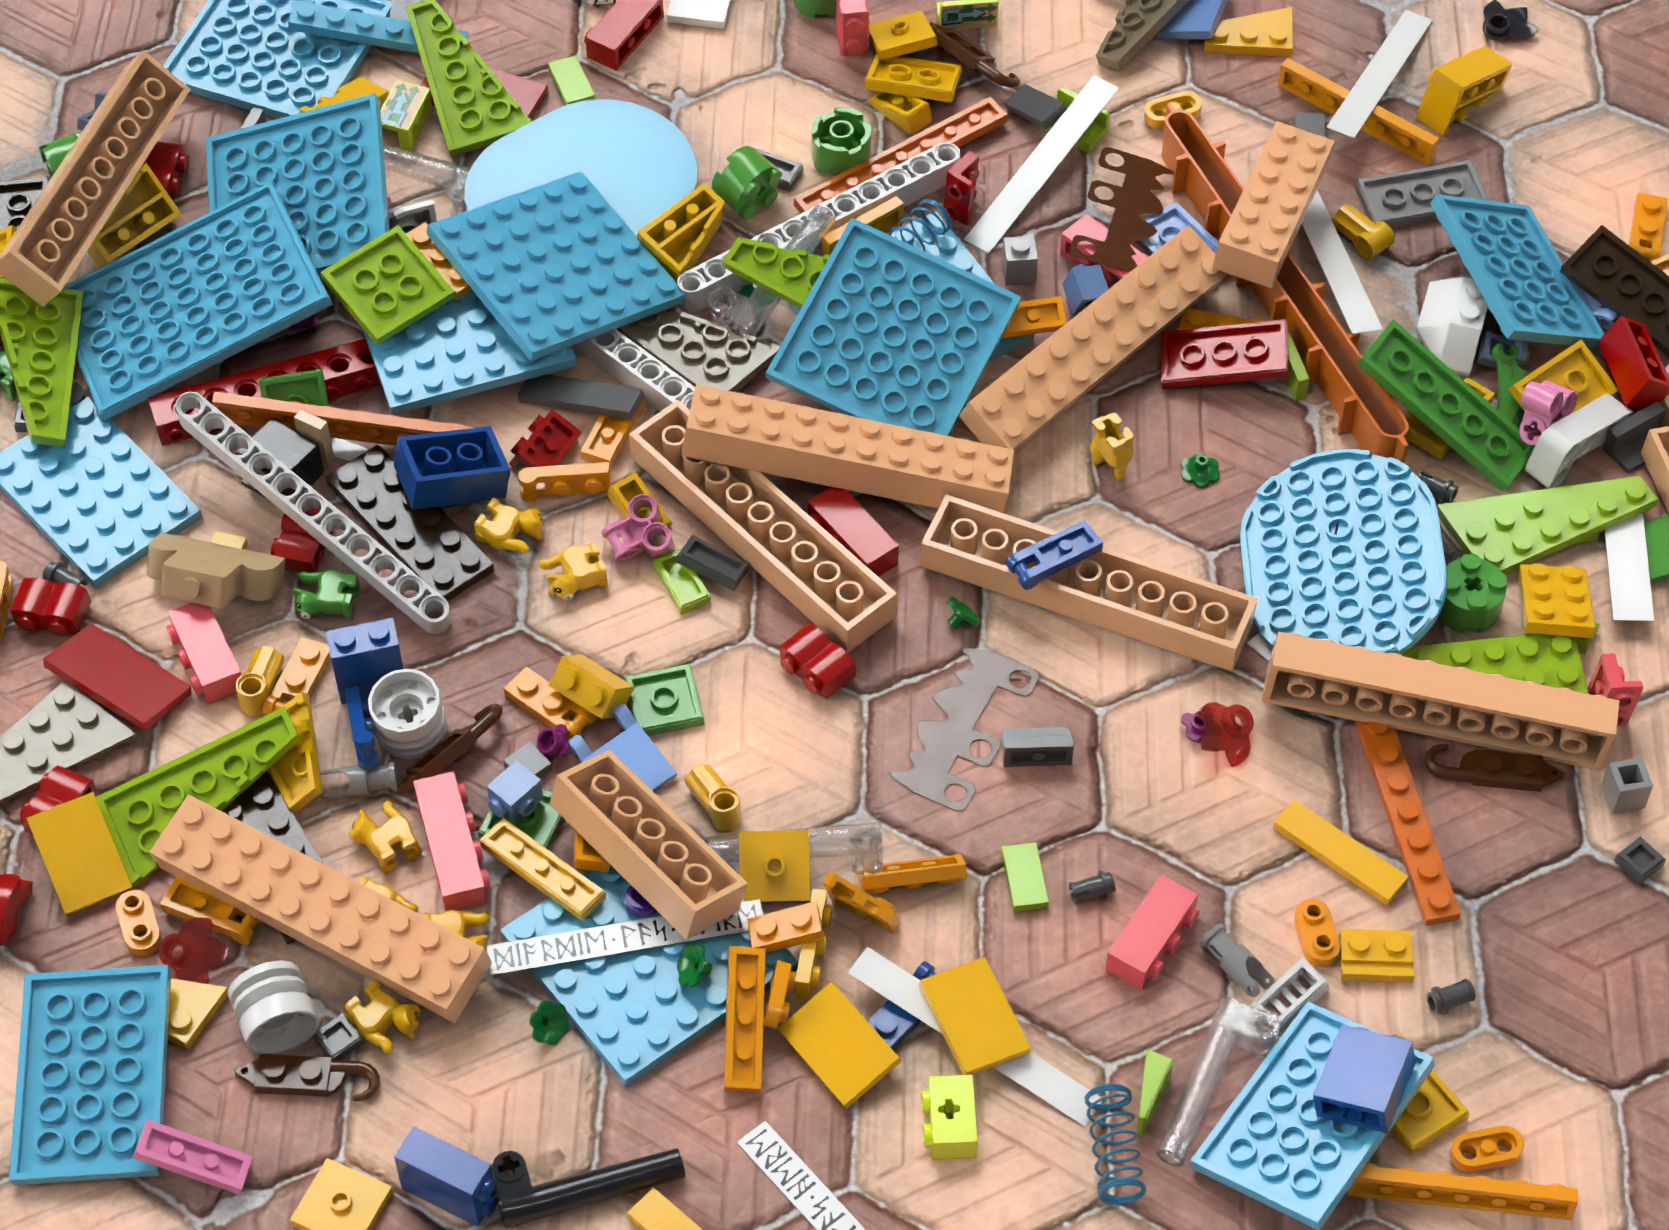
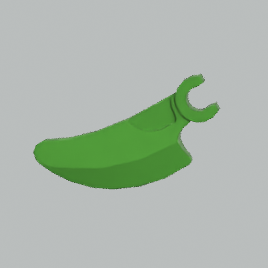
M1498 343L1492 349V357L1497 364L1498 371L1497 410L1517 426L1522 421L1525 412L1508 389L1532 372L1525 371L1518 366L1516 359L1518 358L1519 349L1517 346H1512L1508 350V355L1503 352V344Z

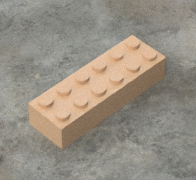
M1276 121L1218 242L1212 268L1272 289L1328 168L1334 140Z
M610 749L556 776L550 805L686 940L739 911L747 882Z

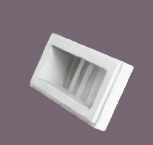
M1302 958L1251 1004V1007L1276 1032L1295 1018L1307 1001L1314 1003L1330 990L1329 984ZM1303 977L1312 987L1306 990L1298 980ZM1293 986L1302 996L1296 999L1287 989ZM1282 994L1292 1005L1286 1008L1276 997ZM1269 1002L1282 1013L1277 1018L1265 1007Z

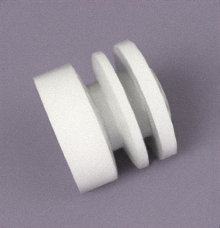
M413 669L394 670L382 676L372 687L368 697L369 713L374 724L377 739L388 753L403 759L421 758L444 739L447 731L446 715L442 706L439 689L428 675Z
M281 960L265 962L243 972L230 984L227 993L236 1019L239 1020V1026L247 1049L256 1055L281 1054L300 1046L316 1033L320 1024L311 998L307 996L306 984L303 981L299 966Z

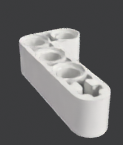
M1608 393L1550 425L1538 439L1526 464L1525 471L1547 488L1559 486L1567 476L1574 460L1604 444L1608 429L1634 415V412Z

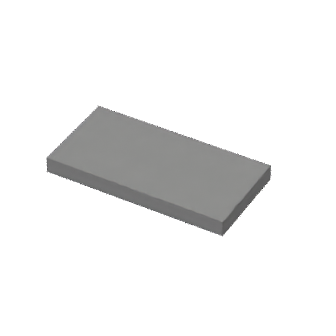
M1471 160L1363 178L1355 182L1356 192L1368 219L1374 223L1383 221L1390 228L1438 220L1430 204L1436 194L1490 201Z

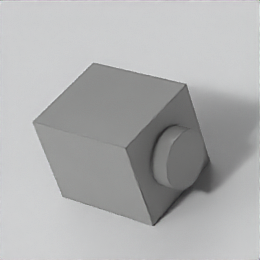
M1034 236L1003 238L1002 266L1005 285L1036 284L1038 257Z
M1642 757L1608 763L1601 783L1612 814L1645 808L1653 789L1652 781Z

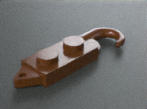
M930 22V26L937 38V44L941 46L940 50L949 56L958 58L962 61L961 65L964 68L974 72L979 71L991 81L1004 87L1015 88L1020 85V79L1014 73H1010L1009 77L1002 74L996 69L997 63L994 62L995 58L954 29H946Z
M495 703L485 707L475 715L474 718L477 721L474 724L462 729H455L406 770V777L398 786L400 792L404 794L414 788L413 781L444 774V769L449 764L465 758L470 753L469 748L477 742V738L500 719L503 713L502 706Z
M1447 744L1432 746L1425 756L1426 767L1435 777L1443 780L1472 782L1474 786L1541 792L1542 787L1562 780L1565 774L1563 771L1545 762L1541 755L1474 749V751L1467 752L1462 757L1459 768L1441 766L1436 762V754L1449 749Z
M259 1054V1059L234 1069L235 1075L253 1086L256 1093L328 1097L340 1089L345 1075L364 1076L369 1081L368 1088L363 1093L352 1097L353 1101L359 1102L370 1099L377 1093L380 1086V1076L377 1070L369 1063L332 1060V1057Z

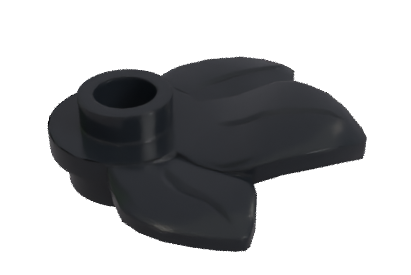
M1493 0L1484 8L1483 15L1485 21L1482 31L1485 36L1492 40L1500 41L1507 38L1525 40L1534 36L1538 31V27L1526 23L1528 17L1526 7L1504 9L1498 1Z

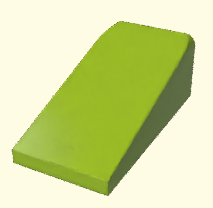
M1151 1050L1146 1051L1137 1128V1134L1141 1136L1145 1134L1169 1083L1173 1066L1171 1058Z

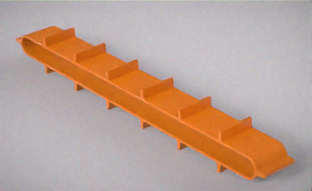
M1167 103L1161 156L1167 167L1174 171L1172 193L1176 194L1185 191L1205 220L1204 229L1219 241L1244 187L1224 160L1225 141L1213 144L1191 113L1175 110L1170 103ZM1289 252L1272 289L1237 277L1236 287L1249 285L1271 316L1270 321L1287 319L1288 333H1290L1309 375V384L1317 383L1340 417L1337 428L1338 436L1351 433L1362 450L1372 451L1373 455L1382 456L1387 459L1392 457L1405 464L1409 446L1406 441L1409 428L1407 419L1393 401V396L1356 365L1362 357L1357 350L1360 333L1346 334L1324 303L1323 296L1326 284L1321 282L1312 285Z

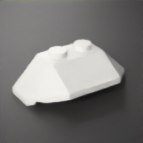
M1462 275L1430 282L1416 328V333L1423 345L1454 373L1465 377L1470 376L1488 311V305L1481 292L1476 288L1472 276Z

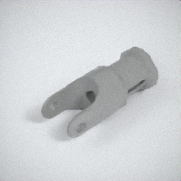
M390 761L388 765L378 766L372 770H362L357 765L333 768L320 772V775L343 773L348 775L350 779L349 787L345 791L337 794L321 796L323 799L370 795L371 791L392 789L393 792L399 791V777L395 761Z
M1222 923L1214 926L1201 939L1199 943L1204 950L1208 949L1221 962L1220 967L1250 997H1257L1260 993L1259 985L1254 979L1265 989L1270 988L1275 983L1273 976L1244 945H1238L1226 933V928Z

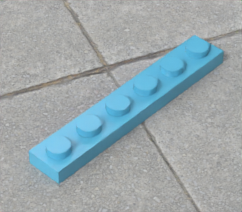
M293 0L288 30L420 54L410 21ZM459 30V32H460L462 35H464V36L466 37V39L468 40V33H469V32H465V31H460V30Z

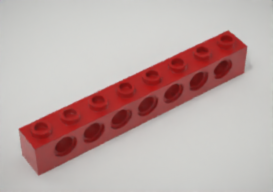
M366 338L149 397L148 402L161 445L178 443L182 440L193 438L180 425L175 407L176 400L185 392H196L211 404L214 392L235 393L237 395L258 398L261 397L258 379L316 369H323L328 400L380 386L381 382ZM192 408L187 410L185 414L194 415L199 410ZM215 428V429L211 430V431L209 432V434L212 433V432H214V431H218V430H222V429H220V428Z

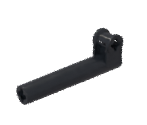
M678 1148L534 1186L531 1185L525 1160L518 1152L504 1151L497 1155L492 1164L498 1195L497 1200L505 1229L685 1177V1169ZM512 1170L514 1176L508 1177L505 1171Z

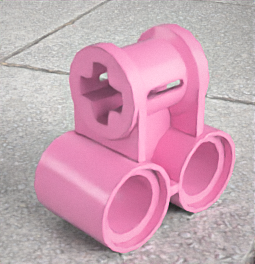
M1547 380L1541 384L1534 381L1529 382L1521 397V407L1526 409L1519 428L1521 439L1528 445H1536L1542 433L1550 425L1573 412L1577 403V391Z
M639 494L633 497L628 505L630 516L613 522L602 530L603 537L608 538L614 550L613 558L615 562L629 560L644 550L654 559L670 554L674 550L675 544L672 534L665 524L660 523L661 514L654 498L648 494ZM650 507L653 509L650 516L646 518L637 517V512L641 508ZM657 535L666 537V541L661 546L650 545L653 537ZM619 537H622L624 545L621 544Z

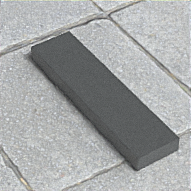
M549 374L525 380L517 394L519 401L523 403L629 420L633 419L645 397L643 390L639 388Z

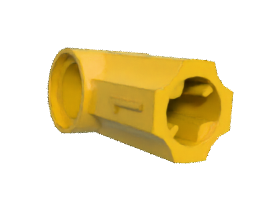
M1347 203L1341 206L1332 218L1335 228L1354 242L1357 253L1365 260L1373 259L1395 242V235L1388 224L1383 221L1372 222Z
M263 645L262 648L256 649L246 672L236 681L235 686L240 710L245 715L259 716L263 714V703L266 697L270 695L285 662L284 655L273 647Z
M701 763L692 768L688 776L685 777V784L710 815L713 827L722 832L735 830L742 821L738 792L731 787H727L710 764L703 765Z

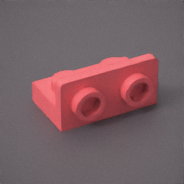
M1615 653L1601 654L1587 689L1590 695H1603L1610 699L1619 700L1618 727L1629 722L1643 691L1642 681L1625 682L1623 668L1618 666Z

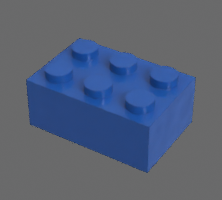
M491 426L401 436L397 439L394 468L412 510L487 501L493 497L496 499L506 498L511 470Z

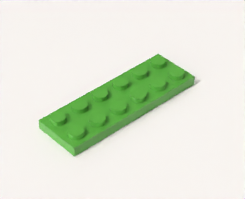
M1394 319L1384 328L1356 363L1357 366L1499 490L1504 491L1529 460L1535 445H1528L1521 439L1519 428Z

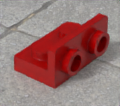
M970 150L947 171L943 206L951 219L958 220L966 226L971 222L973 201L977 195L975 190L976 180L979 176V156Z
M553 409L549 411L545 418L539 414L528 428L532 432L530 437L526 440L522 436L510 452L515 456L509 462V465L514 468L520 462L526 468L556 466L582 432Z

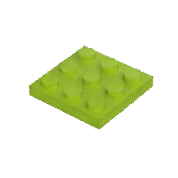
M399 225L321 271L323 282L377 346L455 298V291Z

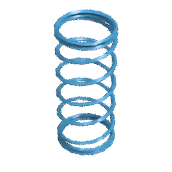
M924 199L920 202L919 207L914 208L910 212V217L903 218L900 221L899 227L891 229L889 235L891 236L895 230L899 229L903 242L907 243L902 230L908 231L919 240L923 251H925L924 243L934 245L936 242L934 233L944 235L951 228V219L946 209L935 200ZM924 203L932 204L942 212L947 222V228L936 213L923 208ZM918 210L923 221L913 218V213ZM923 210L928 211L935 217H937V219L941 222L943 229L933 225L928 220ZM910 220L913 231L902 227L904 221ZM912 220L920 222L931 232L933 236L932 242H927L920 237L913 226Z
M1120 1084L1097 1086L1085 1095L1084 1100L1085 1104L1089 1107L1087 1109V1117L1094 1122L1089 1128V1134L1096 1140L1092 1146V1153L1099 1158L1094 1168L1096 1173L1101 1176L1097 1183L1098 1197L1101 1201L1114 1205L1135 1202L1146 1194V1185L1136 1179L1143 1174V1170L1139 1167L1128 1166L1117 1168L1103 1175L1098 1170V1164L1101 1160L1111 1163L1129 1162L1138 1158L1141 1152L1134 1148H1122L1108 1152L1101 1157L1095 1149L1098 1142L1110 1145L1126 1144L1135 1140L1138 1134L1132 1130L1113 1131L1100 1138L1095 1137L1093 1134V1127L1096 1124L1107 1127L1123 1126L1131 1123L1135 1116L1130 1112H1114L1094 1120L1090 1115L1091 1109L1106 1111L1127 1106L1132 1102L1131 1091L1128 1087ZM1115 1090L1127 1093L1107 1095L1093 1103L1089 1101L1091 1096L1104 1091ZM1126 1097L1110 1104H1097L1109 1098ZM1116 1115L1131 1116L1130 1120L1122 1123L1100 1122L1103 1119ZM1120 1133L1134 1134V1137L1124 1141L1103 1140L1106 1137ZM1132 1151L1137 1153L1134 1157L1127 1159L1106 1158L1119 1152ZM1124 1170L1140 1171V1173L1131 1177H1109L1111 1174ZM1103 1179L1112 1180L1101 1186ZM1123 1185H1133L1142 1188L1140 1192L1129 1196H1115L1104 1192L1110 1188Z

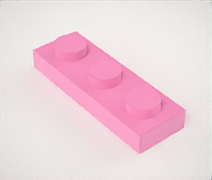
M147 1119L132 1158L239 1195L253 1156Z

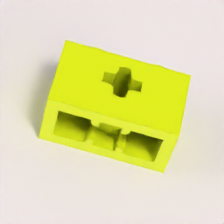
M973 1075L929 1076L928 1090L921 1091L922 1113H929L930 1124H924L923 1131L924 1146H931L932 1160L976 1158L978 1139ZM951 1115L952 1119H946V1116Z

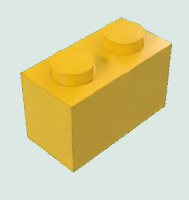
M582 654L562 656L548 685L601 719L615 717L614 708L620 704L626 705L634 689L633 685Z

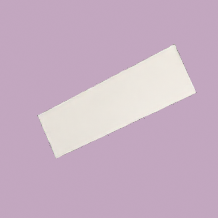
M1643 513L1605 529L1613 620L1654 621Z

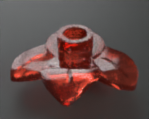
M1211 702L1202 706L1196 712L1198 718L1207 725L1202 735L1201 749L1211 752L1225 751L1227 760L1232 767L1241 764L1247 758L1251 749L1248 734L1253 729L1254 720L1250 711L1239 704L1226 707L1217 702ZM1235 716L1240 719L1242 726L1236 723Z
M201 917L190 919L185 922L179 933L170 934L162 940L159 946L160 960L163 964L169 965L170 968L175 970L177 979L209 984L208 969H214L222 965L229 958L230 950L222 941L210 937L212 931L211 919ZM177 946H182V955L176 958L173 957V949Z

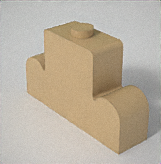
M161 532L149 542L147 575L151 579L162 581L161 595L164 597L224 608L237 595H242L244 598L254 601H266L274 598L283 589L286 558Z

